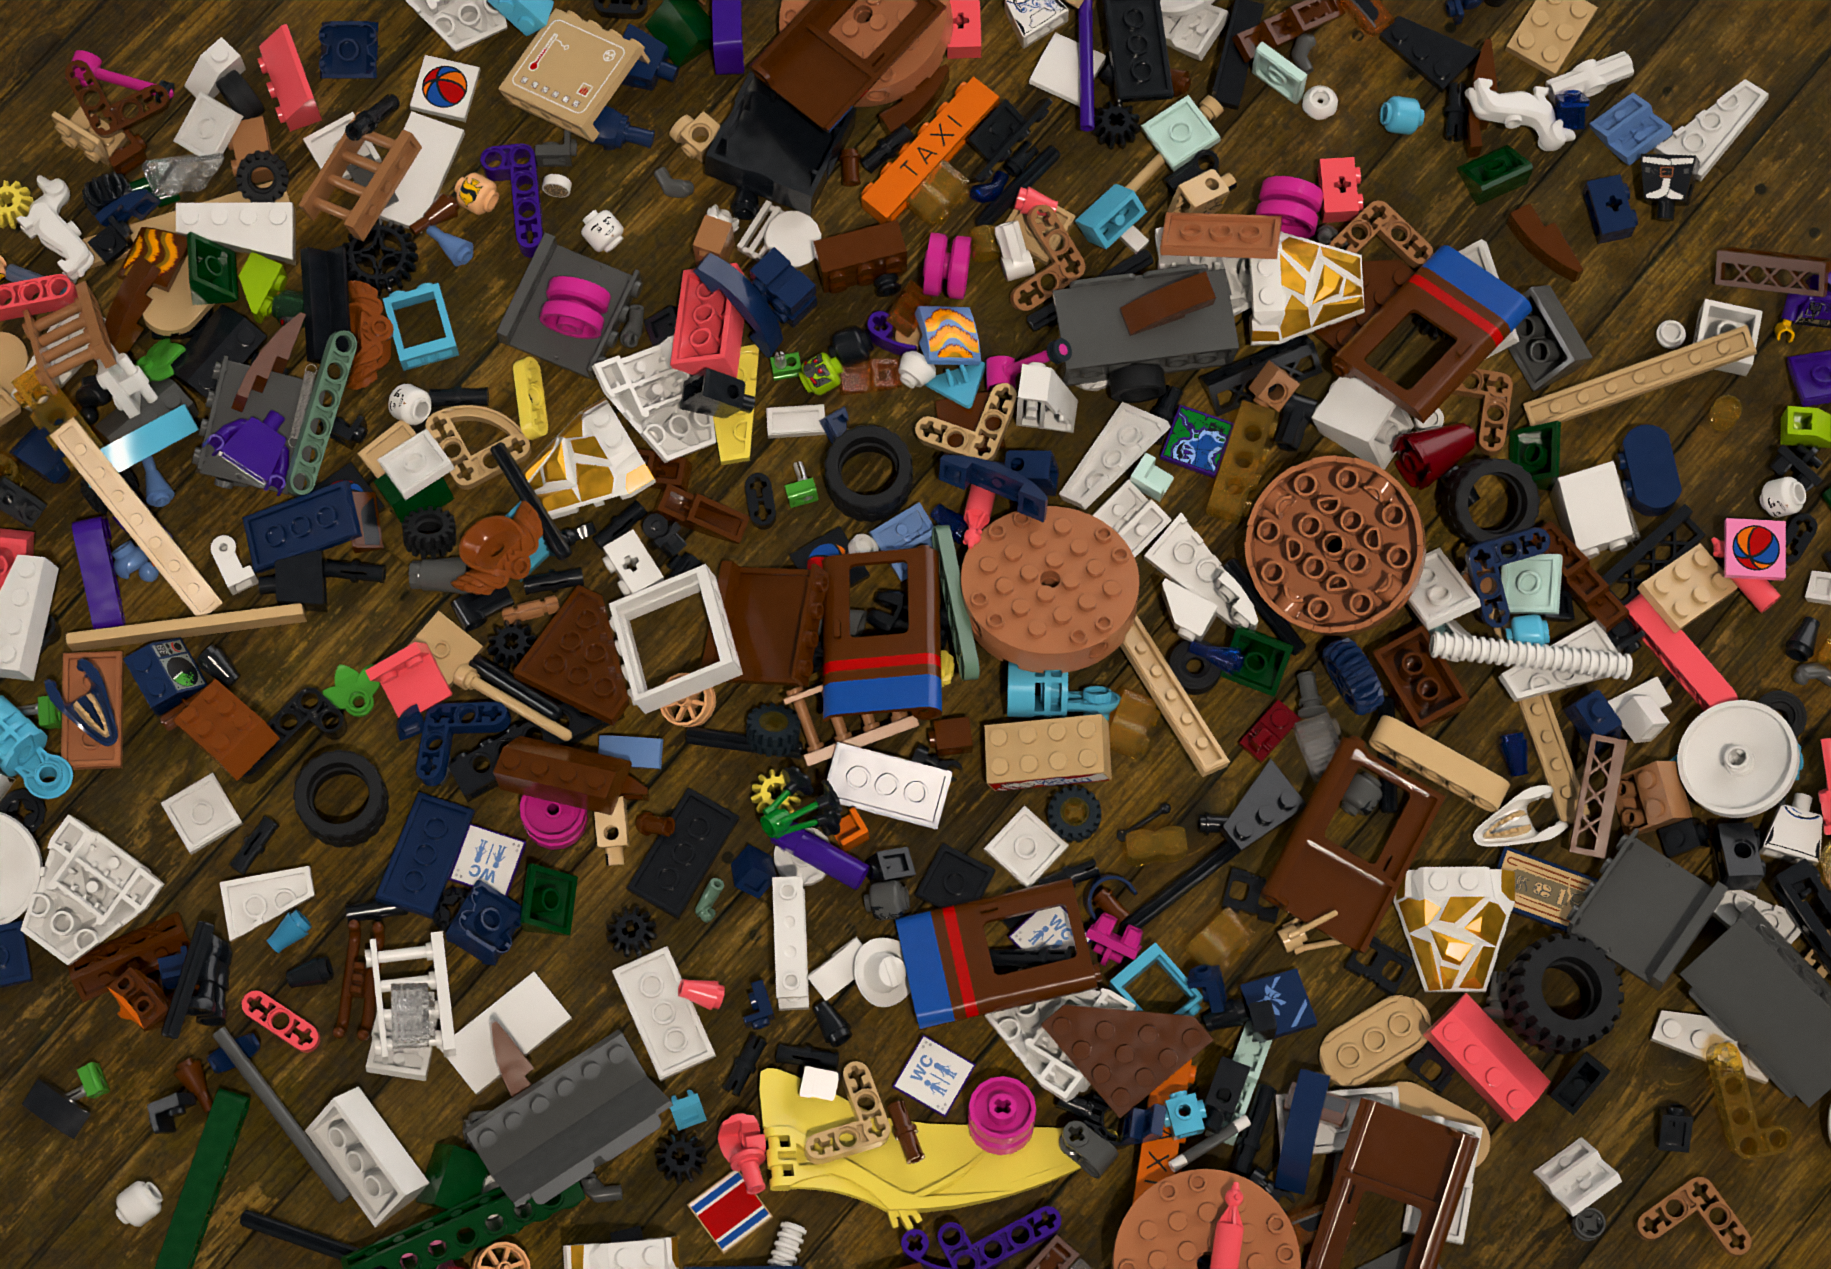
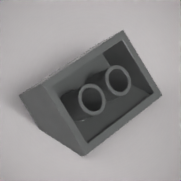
M1550 285L1531 287L1522 294L1530 302L1532 311L1515 328L1520 342L1508 347L1533 392L1572 374L1593 358Z
M171 378L148 383L158 398L153 403H148L141 394L139 415L130 419L124 410L120 411L116 408L94 427L110 444L183 404L186 405L193 419L199 415V412L182 389ZM138 462V463L132 465L130 468L133 469V468H134L136 465H138L140 462Z

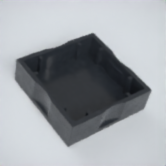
M750 70L735 99L731 114L721 125L706 154L705 174L811 215L839 160L841 151L844 150L855 128L857 109L852 108L828 133L760 81Z

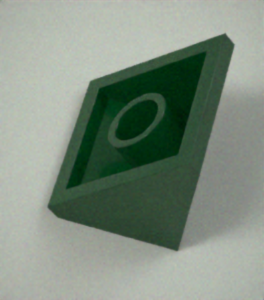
M664 0L645 24L650 34L668 47L669 59L679 68L713 46L712 21L696 0Z
M1506 145L1457 167V170L1476 206H1479L1528 184L1533 165L1509 145Z
M190 231L187 234V249L192 304L204 305L236 302L238 300L235 252Z
M1559 421L1510 431L1509 460L1512 463L1519 464L1526 472H1529L1538 490L1552 491L1559 478L1561 422Z
M387 474L373 481L401 525L404 522L405 516H409V512L412 510L418 513L417 508L423 507V510H428L427 506H433V510H436L437 507H443L455 499L443 477L407 500L403 498Z
M1238 625L1220 677L1275 697L1294 646Z
M528 864L520 921L525 932L570 936L578 877L536 864Z
M436 1143L425 1173V1178L429 1184L417 1196L416 1202L440 1210H448L481 1195L489 1172L478 1154L455 1145Z

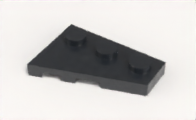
M1398 16L1379 36V40L1441 93L1481 53L1480 50L1401 16Z
M1270 759L1220 829V832L1235 852L1239 854L1305 809L1307 804L1272 759Z

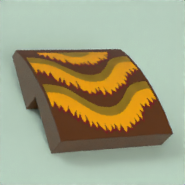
M141 227L117 277L124 280L140 255L161 269L151 286L169 292L188 254L187 237L165 230Z

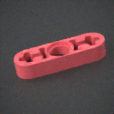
M251 991L244 996L242 1009L249 1018L300 1052L309 1053L319 1046L320 1034L314 1026L261 991ZM261 998L263 1007L270 1011L265 1022L262 1021L266 1017L264 1013L257 1009L253 1013L251 1012L252 1007L249 1003L252 1000L258 1001ZM278 1014H286L289 1017V1024L283 1030H277L273 1027V1019ZM296 1022L300 1023L296 1028L303 1034L311 1031L310 1037L313 1040L310 1044L305 1042L303 1045H300L301 1039L292 1032Z

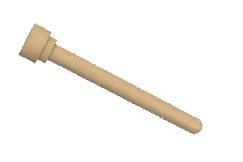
M1207 95L1199 103V110L1208 121L1217 119L1224 111L1221 104L1210 95ZM1160 153L1125 187L1136 193L1166 162Z
M462 664L456 670L453 683L464 690L476 689L564 741H569L572 738V732L569 729L480 679L476 669L470 665Z

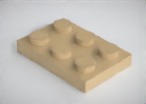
M1536 0L1507 44L1505 51L1555 78L1592 20L1598 7L1586 0Z
M1700 543L1642 582L1637 589L1672 631L1677 633L1733 594L1738 587L1730 578H1724V570Z

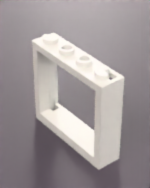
M706 564L609 603L612 614L609 623L618 637L614 641L615 647L624 661V664L621 665V670L631 687L627 690V693L632 699L633 706L638 705L645 714L743 675L716 576ZM701 591L720 661L648 690L630 620Z

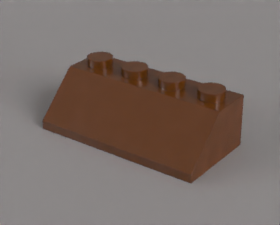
M518 736L503 747L493 774L500 790L612 816L632 762Z

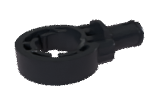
M1094 1094L1089 1101L1078 1096L1068 1102L1060 1098L1058 1099L1059 1102H1057L1056 1108L1081 1117L1080 1120H1083L1082 1122L1101 1138L1109 1141L1117 1150L1130 1146L1116 1142L1117 1135L1109 1133L1105 1128L1104 1114L1112 1111V1109L1101 1096Z

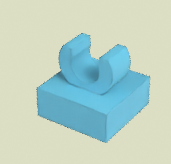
M687 1090L688 1096L677 1100L676 1095L671 1098L673 1106L670 1109L678 1131L707 1121L698 1093L694 1094L692 1090Z

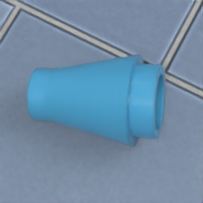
M297 909L292 913L288 912L274 933L267 939V942L277 953H280L284 948L309 935L308 931L312 928V925Z

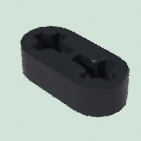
M594 0L595 11L604 18L640 19L648 11L647 0H638L639 5L636 10L631 8L633 0H610L609 8H603L602 3L605 0Z
M755 473L750 475L745 482L750 520L756 528L766 530L771 528L776 521L772 485L766 475ZM755 482H761L762 486H767L762 488V498H757L756 490L750 489L755 487ZM759 505H764L765 512L771 513L767 515L766 521H761L760 517H755L759 515Z
M1797 515L1786 529V548L1791 542L1795 544L1792 550L1793 555L1786 557L1787 566L1797 563L1818 529L1817 522L1811 515ZM1804 522L1808 525L1807 531L1799 538L1796 536L1799 530L1798 525Z

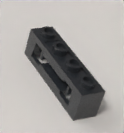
M1806 858L1777 874L1768 884L1831 976V936L1806 900L1802 902L1809 894L1811 897L1809 902L1831 933V890L1826 889L1821 882L1818 869L1813 864H1809Z

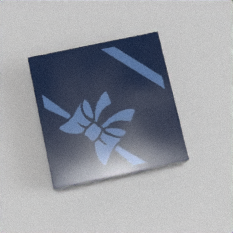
M1297 968L1239 986L1251 1022L1250 1003L1266 1000L1272 1002L1277 1023L1274 1039L1317 1026L1318 1022Z

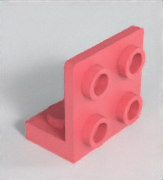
M414 642L365 670L370 681L381 683L398 718L415 704H417L420 713H423L452 696V691L426 643Z

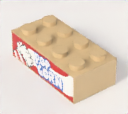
M1102 714L984 725L987 784L994 791L1112 780L1109 722Z

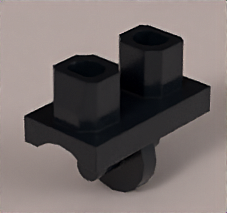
M1801 443L1796 449L1803 456L1802 460H1800L1783 444L1777 450L1779 454L1770 467L1783 477L1794 466L1801 472L1796 480L1804 486L1806 493L1814 486L1818 488L1823 480L1807 464L1810 462L1816 469L1823 464L1815 456L1820 451V448L1815 445L1809 450Z
M2 475L0 478V510L31 529L47 507V504Z
M657 513L650 514L644 519L642 524L643 532L648 538L654 539L647 544L652 551L659 548L669 559L687 545L677 534L681 529L677 522L668 525L666 518Z

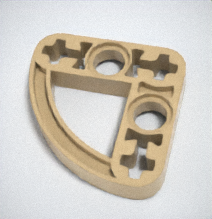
M476 405L448 407L431 414L426 420L425 426L444 453L446 447L451 444H456L461 448V452L457 457L449 458L455 467L449 473L455 484L464 490L475 488L503 473L499 465L495 468H488L484 465L485 458L492 455L490 451L492 446L500 442L504 443L517 465L527 460L531 454L529 439L524 436L521 428L504 414L487 407ZM439 421L441 424H445L443 427L448 437L444 440L437 429L434 430L435 422ZM459 421L487 423L499 428L508 437L471 456L453 423ZM518 442L519 445H523L522 453L518 454L516 450L512 451L514 443ZM462 462L467 472H472L470 474L471 479L468 481L465 478H461L462 473L458 464Z

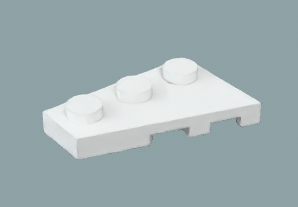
M305 866L220 882L229 941L236 940L314 897L315 890L311 867Z
M1743 890L1727 891L1712 914L1714 918L1729 929L1741 913L1752 904L1790 944L1801 933L1785 908L1778 905L1773 906Z

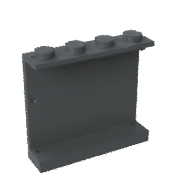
M545 232L496 332L500 343L594 381L596 375L592 366L607 360L605 356L609 348L613 349L618 341L619 332L617 331L621 323L625 324L629 318V306L633 298L637 299L642 291L643 282H641L640 271L635 269L632 276L557 245L555 236ZM558 276L584 279L603 287L610 293L611 300L608 311L601 315L605 321L601 336L595 339L570 337L557 333L540 322L539 316L542 305L549 301L546 297V291L550 279Z
M224 355L221 363H215L212 379H216L217 382L215 390H209L205 407L210 408L208 419L202 418L198 435L203 436L202 444L210 435L215 434L225 424L239 418L249 420L251 417H255L263 422L268 412L273 410L285 418L277 433L287 439L284 445L289 449L290 465L297 439H293L294 437L290 438V432L294 424V415L297 411L298 398L301 394L300 391L304 379L271 371L263 393L251 389L243 412H239L231 407L250 366L229 361V356ZM322 391L319 395L321 405H323L326 391ZM314 418L310 423L311 431L316 434L319 422L317 418ZM201 444V448L195 447L192 464H196V473L264 489V484L218 454L212 456L215 451L213 446L207 444L203 448ZM306 446L302 450V458L306 462L310 460L312 451L310 446ZM297 474L293 479V484L298 490L303 489L304 475ZM285 485L281 494L299 497L298 495L291 494ZM270 486L268 488L269 491L278 493L276 487Z
M1635 828L1630 836L1624 834L1615 848L1619 851L1615 858L1611 859L1608 857L1599 870L1603 874L1597 883L1593 880L1590 882L1583 893V896L1586 897L1581 906L1575 904L1566 919L1570 922L1567 932L1577 934L1579 940L1584 937L1592 940L1594 948L1601 946L1607 952L1605 957L1613 960L1614 963L1657 991H1660L1724 898L1728 887L1719 881L1714 888L1637 839L1639 830Z

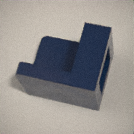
M749 844L731 864L734 886L758 899L772 885V877H776L773 857Z
M186 945L180 947L181 954L157 958L164 990L176 988L187 954Z

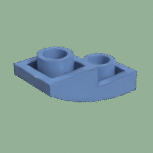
M600 735L598 754L631 761L632 768L661 769L663 739Z

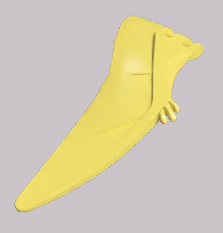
M766 1068L760 1072L759 1099L762 1128L764 1129L765 1140L768 1141V1149L766 1150L768 1170H771L772 1178L769 1179L770 1190L789 1191L791 1189H806L846 1195L885 1211L893 1229L899 1227L898 1217L904 1228L909 1231L914 1229L908 1216H911L913 1221L918 1224L922 1221L919 1213L952 1210L999 1200L1040 1187L1081 1169L1080 1165L1060 1150L1059 1139L1064 1128L1034 1127L1032 1138L1024 1148L1013 1154L996 1155L987 1153L975 1144L969 1134L968 1125L928 1124L911 1121L912 1124H915L918 1129L916 1135L925 1158L918 1163L907 1164L900 1142L894 1138L893 1133L895 1129L891 1118H887L891 1130L888 1141L884 1145L825 1164L816 1165L805 1157L804 1149L808 1138L816 1133L856 1122L849 1101L836 1094L833 1101L816 1097H802L798 1094L801 1078L774 1068ZM859 1106L860 1109L864 1111H869ZM875 1117L870 1119L872 1123L870 1134L875 1133L877 1137H880L883 1129L877 1130L874 1123ZM1107 1129V1131H1108L1109 1133H1111V1134H1113V1135L1116 1134V1135H1117L1116 1142H1120V1141H1119V1136H1118V1134L1116 1133V1131ZM845 1133L839 1137V1142L844 1147H852L855 1145L856 1139L853 1135ZM1074 1136L1073 1138L1069 1139L1074 1142L1076 1139L1079 1138L1077 1136ZM830 1138V1144L825 1147H820L818 1143H815L812 1151H817L819 1155H823L824 1148L833 1145V1138ZM780 1141H787L788 1147H781ZM783 1170H791L792 1176H784Z

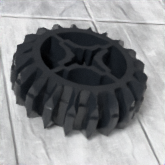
M378 219L377 225L372 227L364 242L348 233L347 237L350 243L342 244L346 248L348 281L356 280L367 283L378 290V296H381L382 289H386L388 294H391L393 292L392 287L395 285L402 290V280L411 282L412 278L408 272H416L417 270L414 263L419 260L418 254L415 253L418 248L416 243L411 242L413 240L412 235L405 233L403 226L400 225L395 228V224L391 220L384 226L383 221ZM384 240L394 242L402 251H395V248L386 247ZM373 242L371 246L364 248L367 244ZM380 249H381V251H382L384 257L381 256L382 259L379 260V266H378V265H377V262H376V260H375V258L378 259L377 256L380 255ZM357 264H364V267L373 268L374 275L363 272L358 268ZM395 267L392 271L386 273L389 268Z

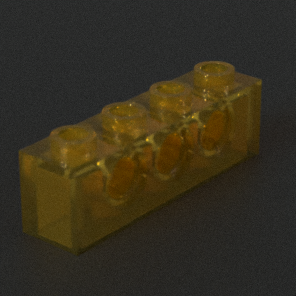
M37 364L11 382L17 390L13 396L22 408L29 406L33 411L29 417L39 430L45 427L49 435H51L74 417L99 449L105 447L57 383L58 393L54 395L47 385L44 387L40 385L34 372L38 370ZM48 396L45 403L37 404L40 398ZM58 418H65L60 425H53ZM47 435L45 438L55 451L60 449L53 439ZM66 456L61 458L71 472L77 470Z
M1242 400L1207 505L1206 515L1239 525L1242 516L1248 517L1252 505V500H1248L1250 490H1257L1261 474L1256 473L1259 463L1265 465L1270 450L1269 447H1265L1268 437L1274 438L1278 421L1273 420L1276 410ZM1253 432L1260 439L1252 442L1245 438V434ZM1238 459H1246L1250 462L1251 466L1241 468L1236 464V461ZM1237 485L1242 489V492L1234 495L1227 490V487Z

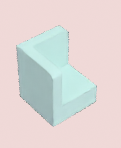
M1145 453L1132 473L1130 481L1142 493L1160 502L1173 482L1174 477L1155 466L1156 458Z

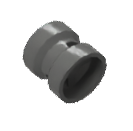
M1585 1208L1575 1215L1571 1221L1572 1234L1576 1239L1583 1242L1595 1240L1603 1233L1606 1227L1604 1215L1596 1208Z

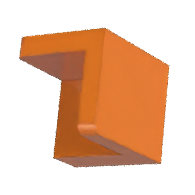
M850 808L849 815L841 819L839 824L840 833L833 835L840 849L844 852H848L869 840V831L856 808Z

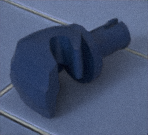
M605 106L593 123L599 135L594 142L584 139L592 145H603V150L622 149L623 144H626V142L651 149L655 131L632 126L631 122H629V116L622 115L614 108Z

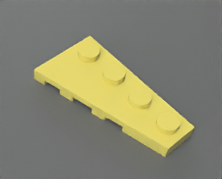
M756 344L741 347L737 379L743 380L746 384L744 394L754 397L756 395L759 348ZM754 408L751 413L738 411L728 418L713 416L721 465L750 461Z

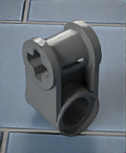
M1081 1121L1069 1122L1064 1127L1059 1139L1060 1150L1080 1165L1087 1174L1097 1179L1104 1174L1119 1155L1117 1149L1109 1141L1101 1138ZM1077 1136L1079 1139H1076L1074 1142L1069 1139Z

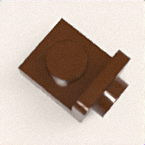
M128 128L123 132L130 145L118 148L108 158L116 174L126 175L148 161L144 152L147 149L145 142L139 134L133 136Z

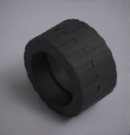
M860 425L843 432L840 437L833 441V445L829 447L824 466L826 487L829 498L832 499L834 506L842 511L845 516L860 522H876L888 519L889 516L899 512L900 508L906 504L913 487L912 457L906 443L896 433L889 431L885 427ZM860 453H879L894 463L897 471L896 480L890 488L880 494L861 495L851 491L843 483L841 472L845 463Z
M1484 458L1463 463L1456 471L1450 474V478L1445 482L1443 494L1441 495V511L1446 520V525L1457 538H1461L1468 544L1480 543L1534 526L1536 517L1539 514L1540 496H1538V488L1532 480V476L1519 464L1512 463L1506 459ZM1485 475H1496L1502 478L1509 487L1512 496L1510 514L1507 520L1496 530H1483L1479 528L1472 520L1468 509L1470 491L1473 485ZM1505 541L1501 545V547L1505 545H1512L1513 543L1511 541Z
M335 750L333 752L327 751L316 758L314 757L302 768L298 779L296 778L293 799L296 812L311 835L326 845H333L337 848H350L367 842L369 838L379 832L378 830L384 825L386 815L389 812V794L379 772L367 758L357 755L356 752ZM349 774L360 777L366 783L369 790V800L363 812L355 819L342 824H332L323 821L317 815L314 807L315 796L320 787L327 780L338 775Z

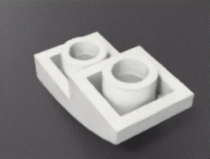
M1225 570L1217 580V592L1226 602L1235 603L1230 613L1234 624L1255 631L1258 625V618L1254 607L1242 587Z
M857 936L834 952L830 959L808 974L807 978L825 1001L855 979L854 963L857 952L863 945Z

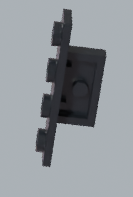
M1006 98L1002 99L965 139L984 159L966 180L970 184L979 181L981 183L985 182L993 174L992 168L998 161L1002 163L1012 153L1010 148L1016 142H1022L1030 134V126L1035 121L1038 123L1049 113L1047 108L1053 101L1050 98L1039 100L1023 117Z

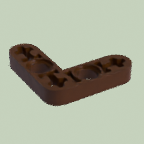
M75 60L69 63L65 69L66 79L92 129L101 138L113 137L127 128L129 129L163 112L170 104V96L167 90L161 85L154 84L110 105L86 62ZM76 68H79L81 71L86 70L83 73V77L88 86L83 88L77 77L72 78L75 75L74 70ZM90 92L98 93L100 96L99 103L96 106H87L84 103L86 94ZM152 93L164 94L160 98L161 104L156 105L155 102H151L146 105L149 110L144 111L139 99L143 98V101L146 103L153 99ZM129 104H134L139 109L137 116L132 119L123 116V109ZM101 111L107 121L112 120L109 123V130L105 131L103 127L98 128L101 125V121L96 114L97 112Z

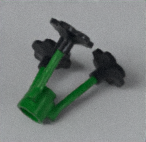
M795 766L785 767L782 770L786 786L783 788L784 792L771 805L762 810L764 816L761 817L760 823L764 832L770 838L775 837L779 839L785 834L814 826L816 828L822 827L823 833L826 836L839 834L840 813L843 810L840 800L828 780L824 779L821 781L824 794L815 798V802L791 814L784 808H777L788 796H793L795 792L801 797L810 796L814 792L811 780L806 774L801 773ZM817 808L818 813L816 816H813L812 820L789 826L794 819Z

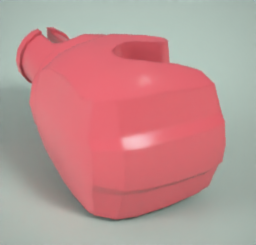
M744 1113L732 1115L729 1119L723 1121L719 1127L718 1143L723 1156L730 1163L731 1169L742 1172L747 1193H760L766 1189L759 1168L766 1160L765 1135L760 1133L759 1123L754 1115H746Z

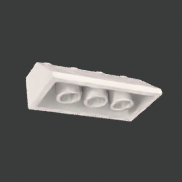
M359 1086L333 1098L305 1130L375 1228L412 1202L429 1184L428 1180Z

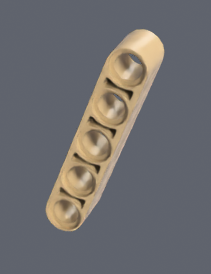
M1381 716L1369 740V745L1376 751L1486 811L1498 812L1510 787V783L1503 777L1393 717Z

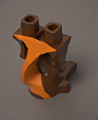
M129 967L107 987L121 1007L117 1013L118 1016L134 1021L144 1032L162 1028L174 992L166 993V990L163 989L161 978L150 979L138 969ZM200 985L195 986L192 997L197 995Z

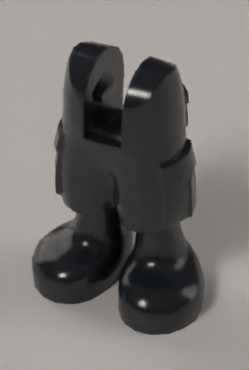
M212 934L196 985H200L198 993L191 998L186 1013L188 1016H196V1022L205 1026H221L226 1023L225 992L229 990V966H231L233 956L230 944Z

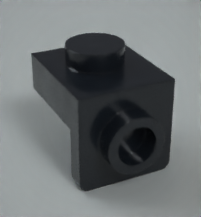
M1690 817L1658 829L1667 858H1674L1698 848L1705 849L1710 847L1708 842L1710 838L1709 830L1700 819Z

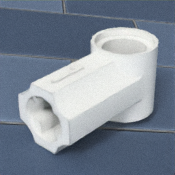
M1016 220L995 226L994 231L1002 256L1000 257V263L1006 281L1009 282L1035 274L1033 260L1029 250L1025 247L1019 222Z

